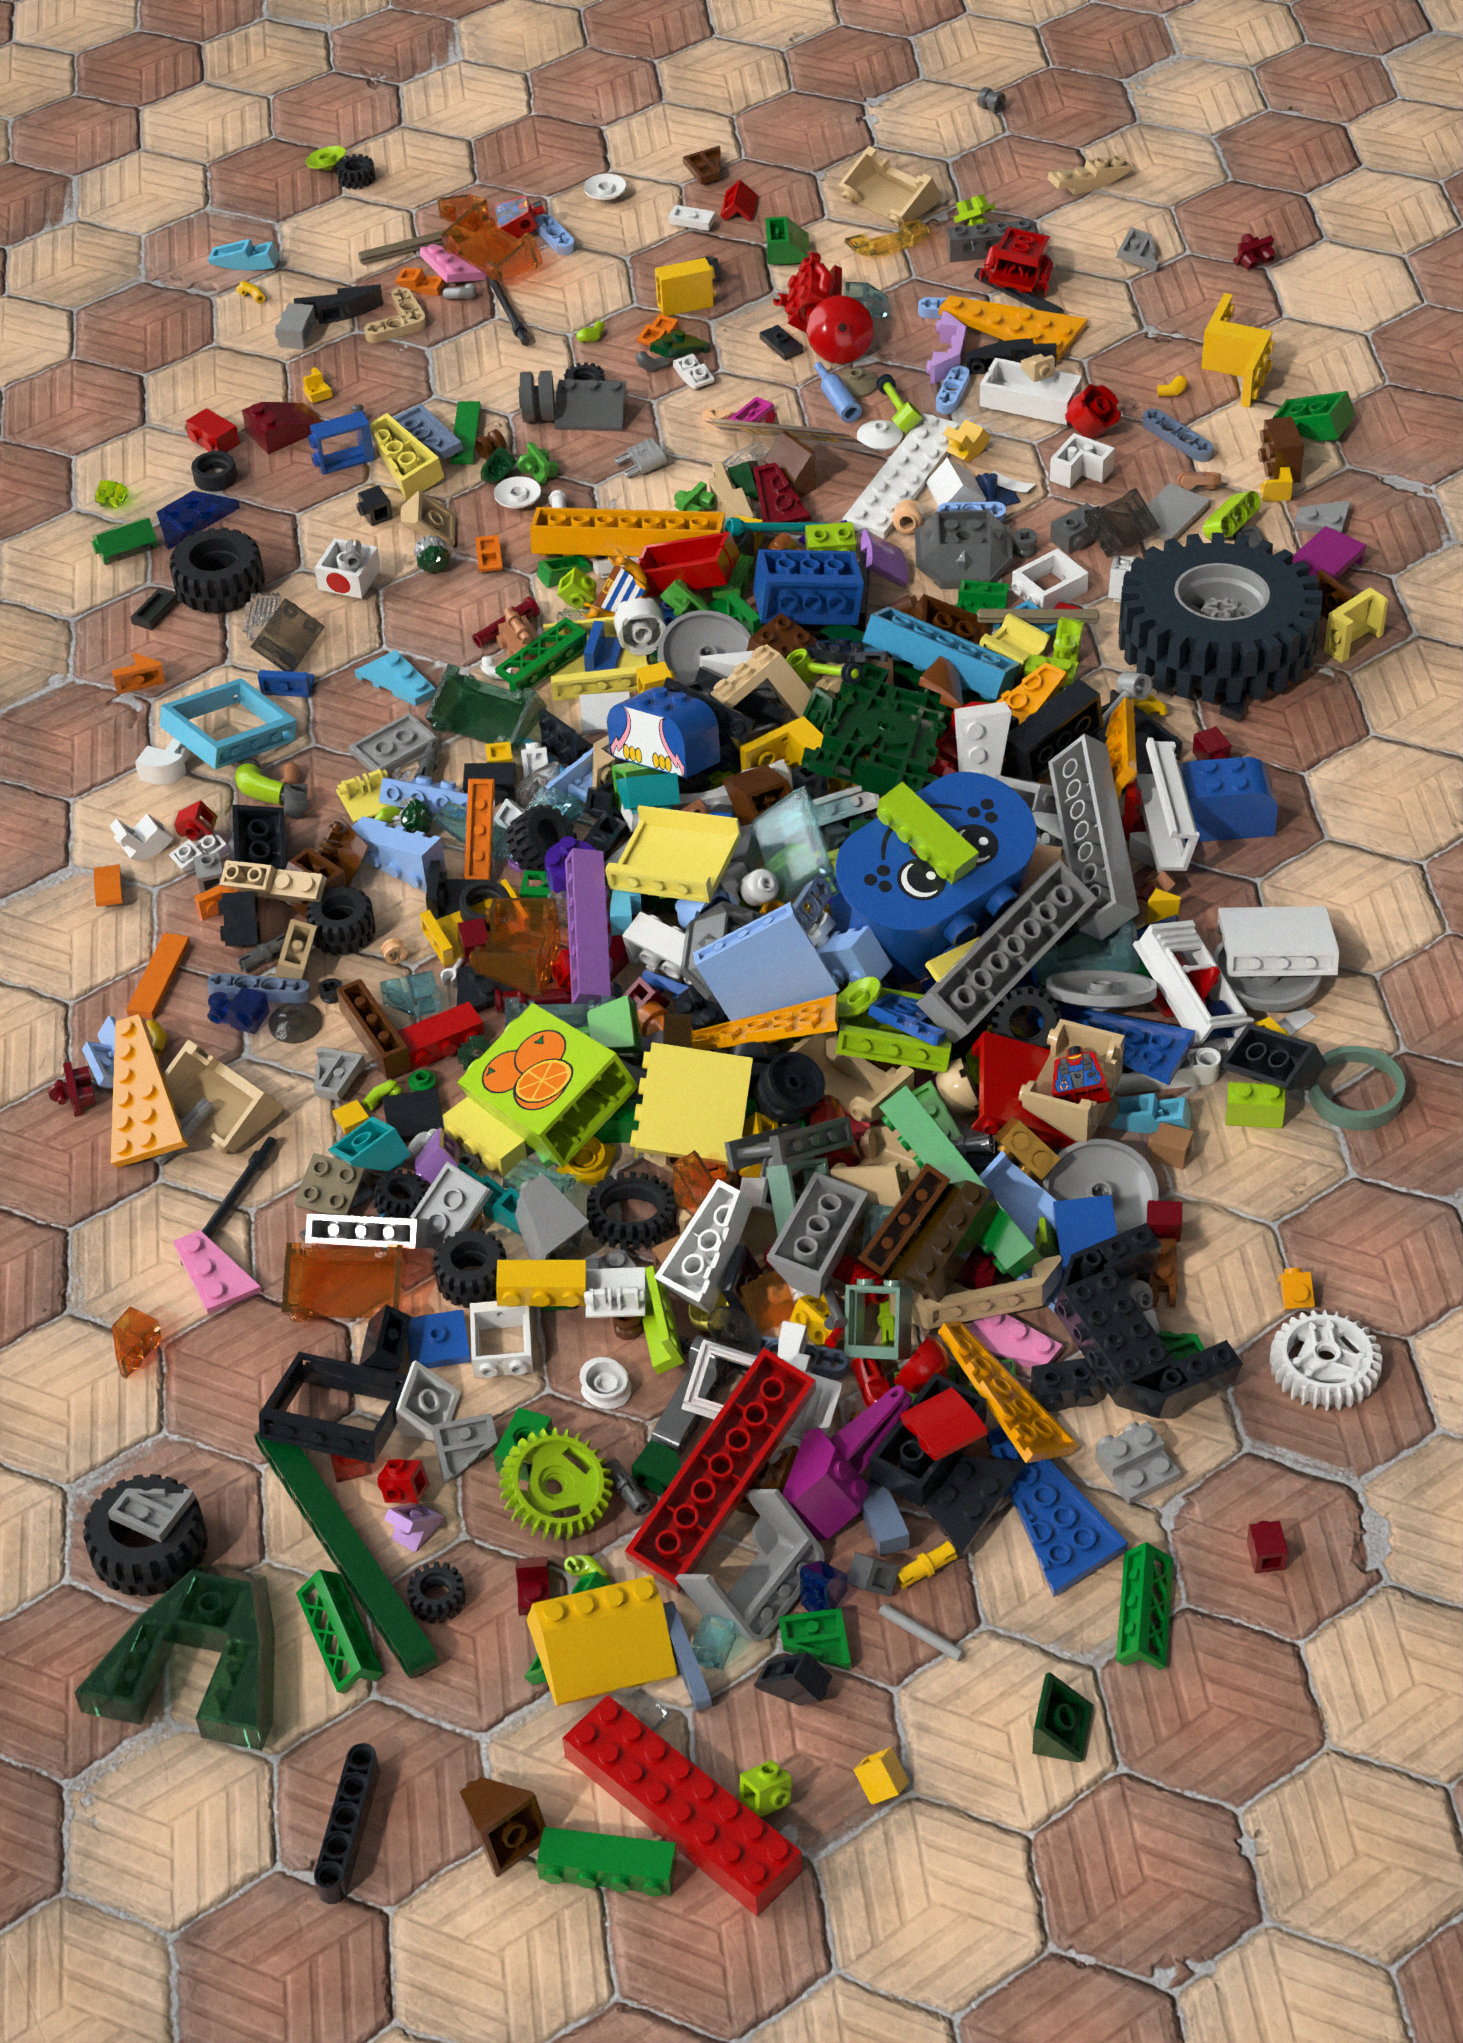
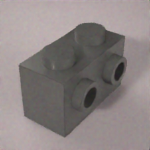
M1087 503L1051 522L1050 541L1067 555H1070L1105 536L1106 517Z

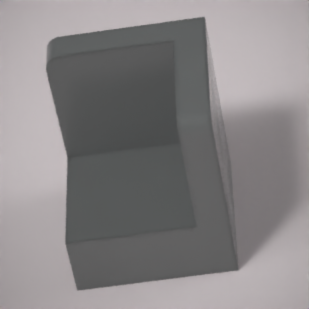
M855 1552L847 1583L866 1591L891 1597L899 1566L876 1557Z

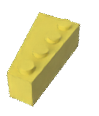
M386 413L370 423L374 445L407 501L418 490L423 492L444 478L439 457L389 414Z

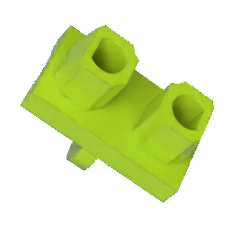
M985 194L972 197L971 201L967 199L956 203L959 215L953 218L955 223L969 219L968 226L986 224L987 219L982 214L996 210L994 203L988 205Z
M1059 618L1052 658L1078 662L1084 628L1082 620Z

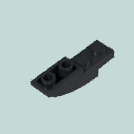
M381 284L339 288L337 289V294L294 298V303L314 305L316 320L318 319L319 324L347 320L373 311L383 305Z
M1033 338L993 343L966 353V368L969 369V374H986L995 358L1021 363V360L1038 354H1042L1044 357L1052 355L1055 358L1056 367V343L1034 344Z
M612 807L608 813L604 811L583 841L590 844L596 850L603 851L604 861H606L610 857L611 851L630 829L621 811Z

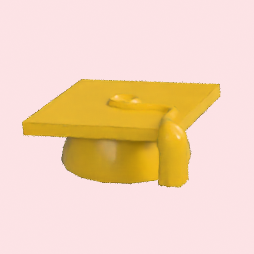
M592 1136L564 1168L558 1165L554 1177L597 1186V1182L600 1180L604 1181L617 1147L603 1144L599 1139Z

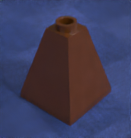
M484 1777L464 1785L460 1791L461 1798L492 1872L498 1877L540 1847L543 1829L546 1827L536 1795L532 1791Z

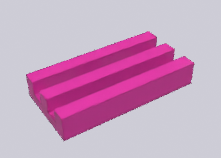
M756 396L728 420L762 422L769 411H775L774 404Z

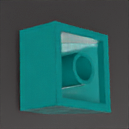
M677 773L625 777L616 780L624 810L632 809V814H639L637 809L639 805L673 810V805L680 804Z
M373 1116L328 1149L330 1154L351 1166L383 1171L399 1168L405 1162V1159L411 1155L396 1129Z

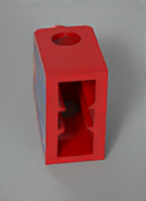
M524 195L494 205L498 226L507 244L537 229L536 216L546 212L542 200L531 204L527 196Z
M1072 1046L1067 1050L1066 1057L1057 1058L1054 1061L1052 1095L1054 1098L1077 1104L1080 1103L1081 1099L1096 1101L1097 1104L1111 1101L1106 1080L1094 1052L1084 1053L1082 1047Z

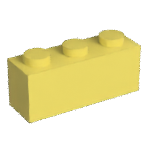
M466 1097L443 1115L444 1131L460 1144L468 1154H472L481 1160L488 1170H494L504 1177L527 1158L525 1140L470 1098Z

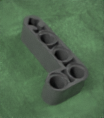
M699 1335L694 1339L689 1351V1369L651 1435L652 1441L670 1446L677 1452L678 1456L683 1454L704 1416L681 1410L701 1343L704 1339L727 1347V1345ZM710 1356L698 1397L714 1401L726 1379L729 1366L728 1360Z

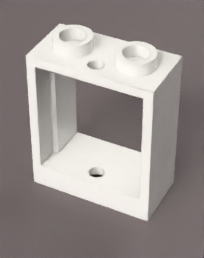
M1057 548L1013 571L1012 591L1023 600L1031 601L1040 609H1054L1059 601L1067 603L1088 591L1089 573ZM1050 573H1053L1062 580L1059 584L1045 591L1034 583V581Z
M497 1301L470 1303L471 1356L474 1378H492L504 1375L519 1376L534 1373L530 1306H497ZM523 1326L524 1352L481 1356L480 1330Z

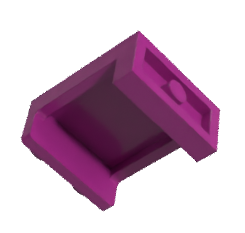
M1325 526L1293 555L1292 564L1304 561L1309 566L1308 576L1316 575L1317 577L1318 571L1322 569L1338 580V577L1353 563L1358 565L1364 563L1366 544Z

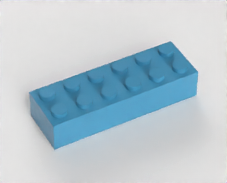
M890 606L871 614L862 640L869 647L889 651L888 653L891 654V658L897 661L912 663L913 667L920 671H926L939 656H942L950 661L958 671L961 689L979 692L980 696L987 700H996L1007 690L1012 691L1021 666L1020 662Z

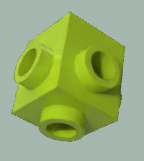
M575 567L560 579L557 596L564 600L566 604L580 611L585 607L584 603L592 604L594 602L597 583L590 576H587Z
M769 1760L740 1774L739 1801L757 1816H765L791 1803L792 1777L773 1760Z

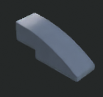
M867 1480L869 1489L860 1515L869 1537L873 1538L879 1556L908 1549L909 1532L889 1490L872 1480Z

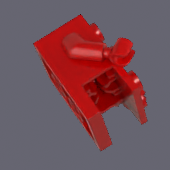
M1008 226L1000 242L989 248L984 263L985 268L980 270L979 282L981 283L983 277H988V285L995 283L997 287L1016 288L1017 291L1022 293L1032 292L1035 287V295H1037V291L1043 290L1045 292L1044 298H1046L1049 288L1047 282L1050 281L1054 267L1053 260L1047 254L1051 236Z
M809 251L808 254L810 256L803 258L799 271L796 275H792L788 281L789 293H778L780 299H773L775 306L785 307V312L788 315V324L807 333V323L813 309L829 297L842 296V268L834 264L829 271L823 263H820V254Z

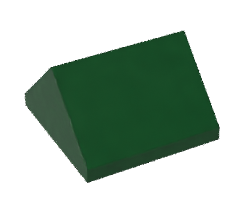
M1051 1672L1045 1674L1033 1731L1032 1754L1077 1763L1082 1762L1094 1705Z

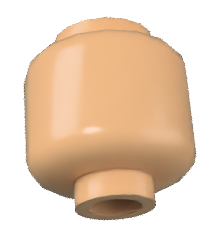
M906 499L899 502L895 507L892 518L896 530L904 534L915 533V528L922 526L924 509L916 500Z

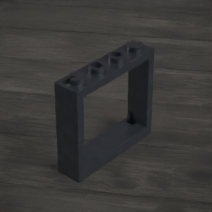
M298 1352L259 1413V1438L374 1464L398 1424L395 1410L408 1375ZM303 1383L390 1401L373 1431L286 1412Z

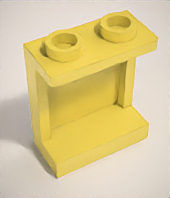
M1369 587L1330 612L1328 615L1324 651L1343 663L1349 659L1350 647L1353 641L1367 632H1370L1377 638L1382 637L1388 599Z
M1008 613L1002 627L992 636L986 633L981 638L979 645L1020 662L1021 666L1016 680H1018L1024 674L1030 654L1044 655L1050 635Z

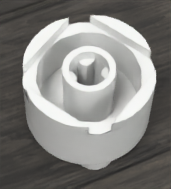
M636 598L621 602L614 616V626L621 647L637 656L653 653L657 649L656 647L659 646L660 638L666 629L659 606L650 598Z

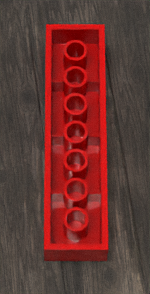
M763 1348L624 1552L627 1560L649 1575H653L655 1579L679 1594L682 1587L675 1578L678 1574H692L744 1498V1492L750 1489L816 1391L815 1379L766 1348Z
M609 1695L602 1699L562 1737L564 1754L568 1761L666 1842L676 1843V1850L755 1916L758 1917L802 1872L801 1850Z

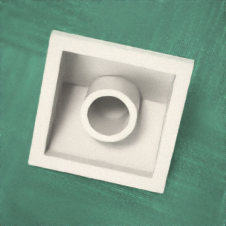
M946 458L926 481V486L938 507L946 502L986 501V497L971 471L949 458Z
M629 691L579 695L582 734L608 732L607 718L610 709L614 705L629 699Z
M416 1360L411 1364L395 1410L401 1436L434 1441L431 1430L432 1425L452 1420L461 1392Z

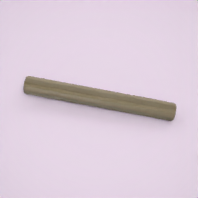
M458 227L360 251L358 258L361 264H366L420 250V247H429L431 244L440 245L461 239V233Z
M978 609L977 611L978 623H1003L1008 613L1029 624H1058L1060 617L1082 620L1084 624L1099 623V610Z

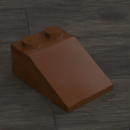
M926 594L922 595L910 612V616L978 645L981 638L986 633L988 634L989 623H978L976 614Z

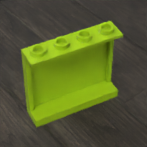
M881 988V992L875 1001L888 993L919 1000L923 994ZM869 1010L866 1013L842 1019L835 1054L947 1073L952 1045L951 1040L947 1036L944 1042L938 1046H933L889 1024L878 1022L876 1018L868 1015ZM934 1022L930 1023V1025L938 1027Z

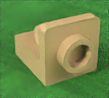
M1042 354L1034 355L1021 360V369L1033 382H1037L1054 376L1055 358L1052 355L1044 357Z

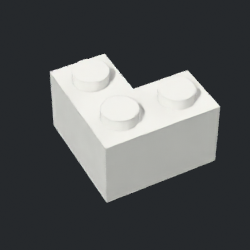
M1073 433L1051 457L1050 481L1071 488L1082 475L1102 483L1113 471L1115 448Z

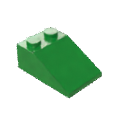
M1348 391L1287 399L1275 414L1278 418L1292 416L1295 425L1301 422L1303 426L1299 432L1302 434V437L1315 441L1327 440L1328 442L1339 439L1340 435L1356 416Z

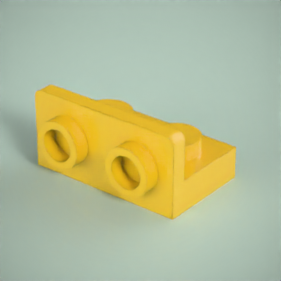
M822 1293L819 1299L811 1295L799 1297L790 1321L805 1325L809 1339L817 1346L827 1347L825 1339L833 1329L829 1330L824 1326V1321L831 1315L824 1294Z

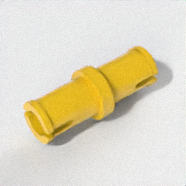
M946 1541L943 1545L927 1554L922 1552L916 1556L917 1560L899 1569L896 1580L900 1587L906 1589L907 1586L925 1576L929 1578L935 1574V1570L952 1560H956L957 1555L954 1554L956 1551L951 1543Z

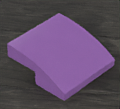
M866 529L862 530L861 551L867 554L866 568L901 587L908 583V568L902 550Z

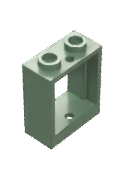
M812 1156L785 1165L766 1167L778 1236L796 1206L791 1171L803 1170L805 1186H807L814 1172L830 1177L827 1157L815 1159Z
M857 1279V1284L846 1285L844 1357L890 1360L911 1358L913 1287L902 1286L901 1280H884V1285H875V1279ZM865 1293L896 1294L894 1346L864 1344Z

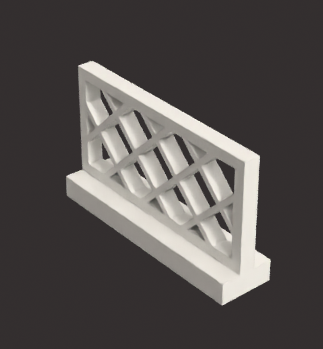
M857 785L776 811L777 816L764 821L772 827L781 828L783 837H788L877 808L880 798L878 794L865 792L861 786Z

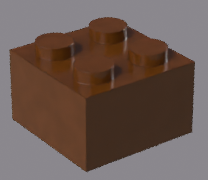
M1292 416L1264 420V428L1260 430L1262 447L1258 449V458L1260 463L1263 462L1265 476L1269 477L1270 480H1278L1280 467H1290L1293 483H1299L1304 443Z

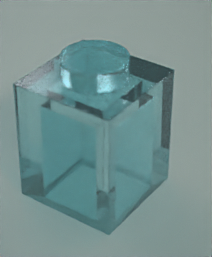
M704 1614L691 1644L699 1665L705 1668L714 1667L723 1670L736 1640L735 1622L711 1614Z

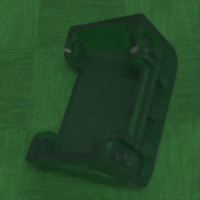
M448 664L425 715L428 722L432 724L431 728L440 733L449 731L487 744L510 741L511 751H517L524 739L528 737L539 722L538 711L542 708H547V705L537 691L526 687L524 691L517 689L516 692L478 681L471 674L469 676L459 674V667Z

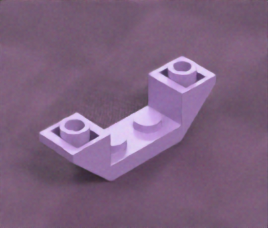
M943 311L941 320L936 322V334H940L939 343H948L950 348L948 353L933 351L932 360L927 361L926 373L930 374V384L944 380L952 367L961 366L966 347V326L947 311Z

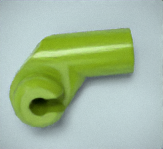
M596 321L593 327L582 328L576 334L577 340L580 343L597 342L605 329V324L601 321Z
M397 806L381 808L374 819L387 822L388 824L393 823V816H399L401 809Z
M388 1080L374 1087L362 1101V1105L365 1109L372 1111L382 1100V1097L386 1094L389 1096L400 1094L402 1087L396 1084L397 1081Z
M590 1555L569 1556L564 1562V1568L570 1575L584 1576L598 1571L607 1580L611 1578L598 1561Z

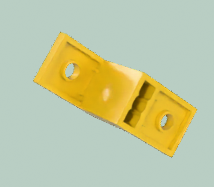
M1224 293L1204 331L1201 368L1243 377L1241 406L1250 408L1253 400L1258 399L1260 386L1265 384L1266 373H1270L1273 360L1270 359V355H1272L1275 341H1272L1273 331L1231 323L1230 321L1235 311V304H1232L1233 295Z
M802 716L741 746V772L745 769L769 765L781 759L792 770L801 765L805 747L816 750L817 747L821 748L824 735ZM863 752L862 758L869 760L871 752ZM827 777L829 794L857 786L836 777Z

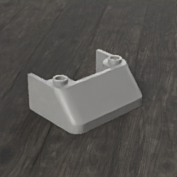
M747 1489L744 1495L761 1516L752 1529V1540L760 1553L727 1594L709 1574H678L675 1579L703 1615L746 1640L763 1641L779 1623L778 1616L786 1614L821 1569L824 1563V1551L778 1489Z

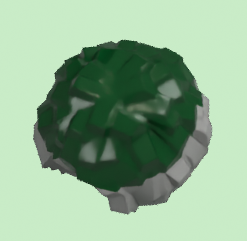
M427 535L419 539L415 544L414 550L417 556V566L429 573L434 571L440 572L446 568L449 560H451V548L439 536Z
M415 797L403 799L399 805L405 806V809L400 811L399 816H393V826L405 827L407 832L413 834L416 831L428 833L433 822L432 810H430L429 805Z

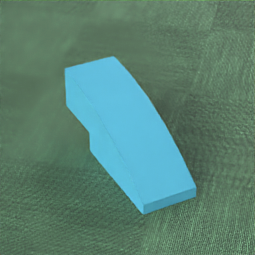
M251 239L214 247L208 262L212 265L235 270H265L275 268L280 254L273 241L254 246Z
M613 890L610 903L611 936L623 935L632 923V915L641 912L640 893Z
M1155 1093L1117 1098L1120 1106L1119 1112L1114 1121L1107 1126L1125 1131L1151 1134V1132H1157L1160 1122L1190 1130L1192 1110L1186 1097L1158 1100Z

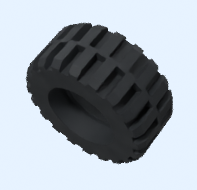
M214 527L208 528L207 531L203 532L202 530L197 531L195 535L185 537L183 543L179 542L170 556V571L176 595L189 608L193 610L198 609L203 613L211 611L213 614H218L220 611H233L237 607L240 609L246 605V602H251L255 599L264 584V570L258 544L246 533L242 534L241 531L236 529L229 530L226 527L215 529Z
M142 1474L135 1475L132 1480L125 1481V1479L116 1482V1487L112 1489L108 1487L101 1493L102 1498L100 1500L96 1499L90 1506L91 1512L86 1514L84 1520L83 1538L96 1575L101 1581L106 1582L109 1588L118 1591L120 1588L122 1594L133 1596L134 1592L139 1593V1596H150L151 1592L156 1591L158 1594L167 1592L166 1588L173 1585L176 1588L184 1582L183 1578L185 1576L191 1577L197 1570L195 1564L202 1562L205 1556L204 1550L207 1548V1530L197 1498L194 1499L162 1543L157 1542L147 1547L131 1548L120 1544L131 1528L111 1520L108 1511L125 1489H142L145 1491L165 1489L166 1493H184V1489L189 1488L182 1483L178 1485V1481L166 1476L165 1479H162L161 1475L150 1474V1477H143Z

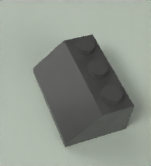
M558 380L555 403V430L623 431L628 405L626 381Z

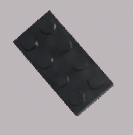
M1078 678L1071 685L1066 686L1053 699L1048 700L1038 711L1029 715L1020 725L1011 729L1008 732L1005 746L1009 771L1020 779L1036 782L1050 771L1048 762L1083 734L1093 737L1102 730L1104 723L1100 693Z
M934 1373L906 1410L952 1387L971 1406L984 1424L987 1419V1399ZM900 1417L869 1458V1479L923 1507L925 1500L956 1457L961 1456L968 1445L935 1461L920 1448L918 1437L902 1424Z

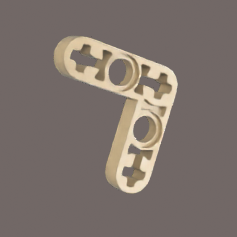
M396 288L391 293L393 305L399 315L375 321L365 326V338L368 342L379 343L426 328L425 313L408 288Z

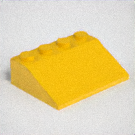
M653 1575L532 1604L527 1617V1623L556 1707L677 1676L663 1602Z

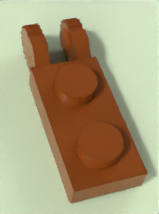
M1157 1238L1162 1247L1155 1265L1150 1266L1149 1286L1154 1296L1152 1307H1157L1159 1302V1294L1157 1292H1168V1306L1175 1308L1178 1286L1176 1239Z

